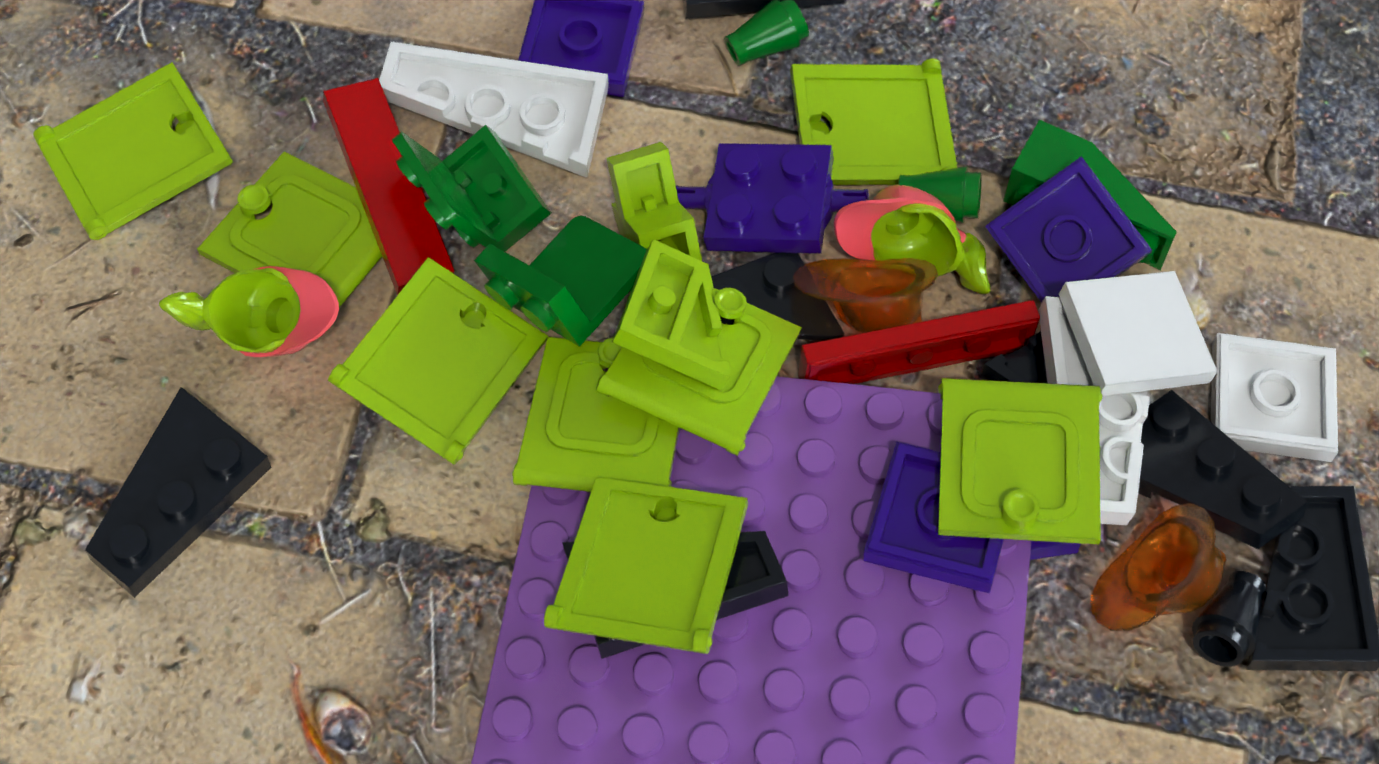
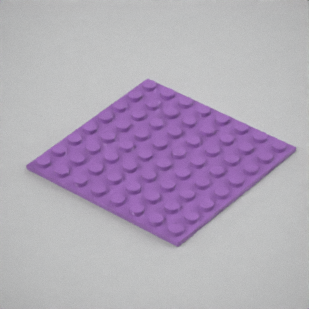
M777 376L746 435V446L738 456L727 452L721 446L680 428L670 480L671 486L675 488L748 498V508L741 532H766L787 580L789 596L716 620L712 634L713 642L708 654L644 644L602 659L593 635L550 629L544 626L545 611L548 605L554 604L568 562L562 542L575 541L591 492L531 485L471 764H1015L1031 540L1004 539L990 594L863 561L864 549L896 441L941 452L942 400H940V393Z

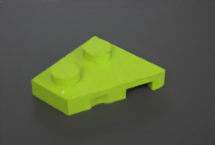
M653 239L643 258L612 343L722 390L730 378L732 368L730 361L722 360L718 335L723 328L718 307L714 304L711 297L714 287L709 264Z

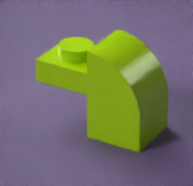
M658 142L606 158L616 201L611 204L620 235L648 249L654 239L702 261L694 217L679 203L668 148L662 142Z

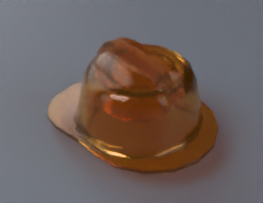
M843 258L810 262L800 267L793 275L795 286L804 294L822 300L833 301L840 319L853 330L866 333L922 322L923 291L934 284L938 277V272L935 265L925 260L913 258L882 261Z
M1190 503L1175 505L1162 512L1146 527L1139 538L1109 565L1098 579L1091 595V612L1099 625L1111 631H1130L1147 625L1159 615L1193 612L1203 607L1215 595L1222 582L1227 558L1215 544L1214 521L1204 508Z

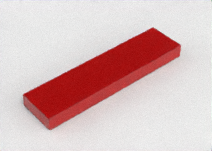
M375 78L323 91V103L397 295L428 257L454 274V268L435 220L424 205L426 197L422 187L418 188L412 184L396 163V160L402 155L392 139L400 132L379 79Z
M1034 300L805 344L801 348L798 378L858 384L994 357L1000 354H1009L1026 345L1027 339L1035 335L1040 315Z

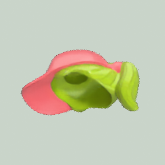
M892 185L882 189L873 200L851 203L842 207L836 213L834 218L835 236L838 244L849 255L877 264L884 270H896L920 279H929L957 271L960 275V282L964 287L978 294L990 293V284L986 273V251L983 244L973 234L964 233L957 229L952 213L935 196L915 187Z
M277 266L240 270L223 279L206 298H203L196 292H177L159 301L160 308L182 325L195 330H212L231 349L240 351L245 356L250 357L282 356L294 354L302 350L307 344L321 337L332 326L339 312L338 299L324 279L308 271Z

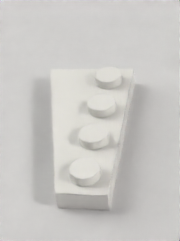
M390 42L379 79L389 103L473 135L484 125H487L496 132L505 147L583 177H588L608 92V74Z
M1045 296L1038 309V313L1040 315L1039 321L1047 383L1094 386L1060 297ZM1147 391L1102 396L1099 405L1101 524L1127 525L1136 513L1144 445L1141 443L1143 423L1148 416L1150 399L1149 396H1146Z

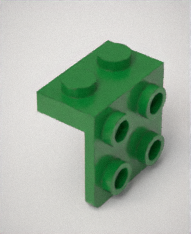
M484 125L443 161L402 131L392 139L402 155L396 160L398 167L412 184L418 188L422 186L430 197L424 202L429 214L445 230L454 226L458 234L472 248L479 244L486 248L491 243L506 252L551 214L547 205L496 132L487 125Z
M580 215L574 217L530 265L491 243L474 261L489 280L484 285V288L500 305L508 310H511L513 307L524 313L541 330L548 332L551 329L580 347L631 291L647 249L592 219Z

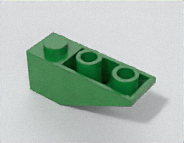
M1039 120L1011 170L1003 202L1012 206L1082 156L1152 249V253L1138 263H1145L1161 270L1177 231L1091 141Z

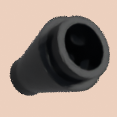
M1247 571L1231 573L1224 587L1193 622V646L1198 654L1207 661L1223 667H1233L1239 665L1244 658L1253 654L1256 646L1261 603L1266 592L1265 583L1258 576Z

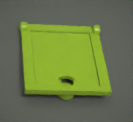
M927 59L921 65H791L790 73L800 145L832 146L834 161L831 179L833 185H898L900 175H916L958 168L941 64L938 59ZM821 116L826 117L830 121L831 131L826 123L820 120Z
M173 62L54 128L47 125L40 126L33 133L34 139L89 238L92 240L104 238L110 232L234 163ZM176 117L179 122L177 123L174 131L172 129V123Z
M285 151L255 184L246 186L239 192L238 203L197 248L199 255L234 273L240 270L277 266L304 270L316 274L324 279L332 288L338 299L339 308L382 257L356 187ZM272 204L271 212L266 217L256 220L255 214L264 212Z
M428 257L346 361L332 369L328 381L455 465L463 458L467 446L546 343L548 335Z
M713 288L711 297L714 304L718 307L720 316L726 319H735L733 325L722 323L723 329L718 335L722 360L730 361L732 368L730 378L722 390L621 347L607 372L598 380L597 392L621 400L721 446L727 452L738 456L746 446V435L792 350L802 327L747 303L746 297L737 289L723 288L718 290Z
M547 337L518 461L512 472L514 485H534L591 492L595 478L598 476L672 487L670 478L680 428L612 396L608 397L597 392L598 380L605 373L603 369L611 366L621 349V346L612 343L614 337L603 342L585 340L580 347L566 338Z
M942 378L941 384L938 386L940 400H942L938 535L1100 544L1099 405L1102 400L1100 386Z
M596 476L554 604L548 605L545 611V628L708 654L712 646L713 630L748 508V498Z

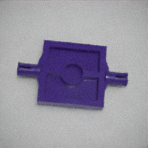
M719 143L714 174L706 187L676 185L679 203L685 209H706L707 219L703 238L707 251L821 254L824 230L831 220L833 212H838L842 207L851 203L869 200L868 189H834L831 179L834 161L831 145Z

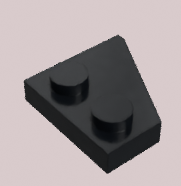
M775 252L711 277L714 288L718 290L723 288L737 289L746 297L747 303L802 327L797 339L825 341L844 337L842 328L798 253ZM720 316L721 323L726 325L734 324L735 319H726Z

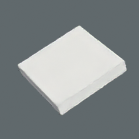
M1175 271L1065 282L1058 294L1094 386H1100L1102 396L1207 384L1211 382L1218 372Z
M1217 333L1212 342V359L1218 372L1211 380V423L1245 451L1332 462L1338 453L1336 349Z

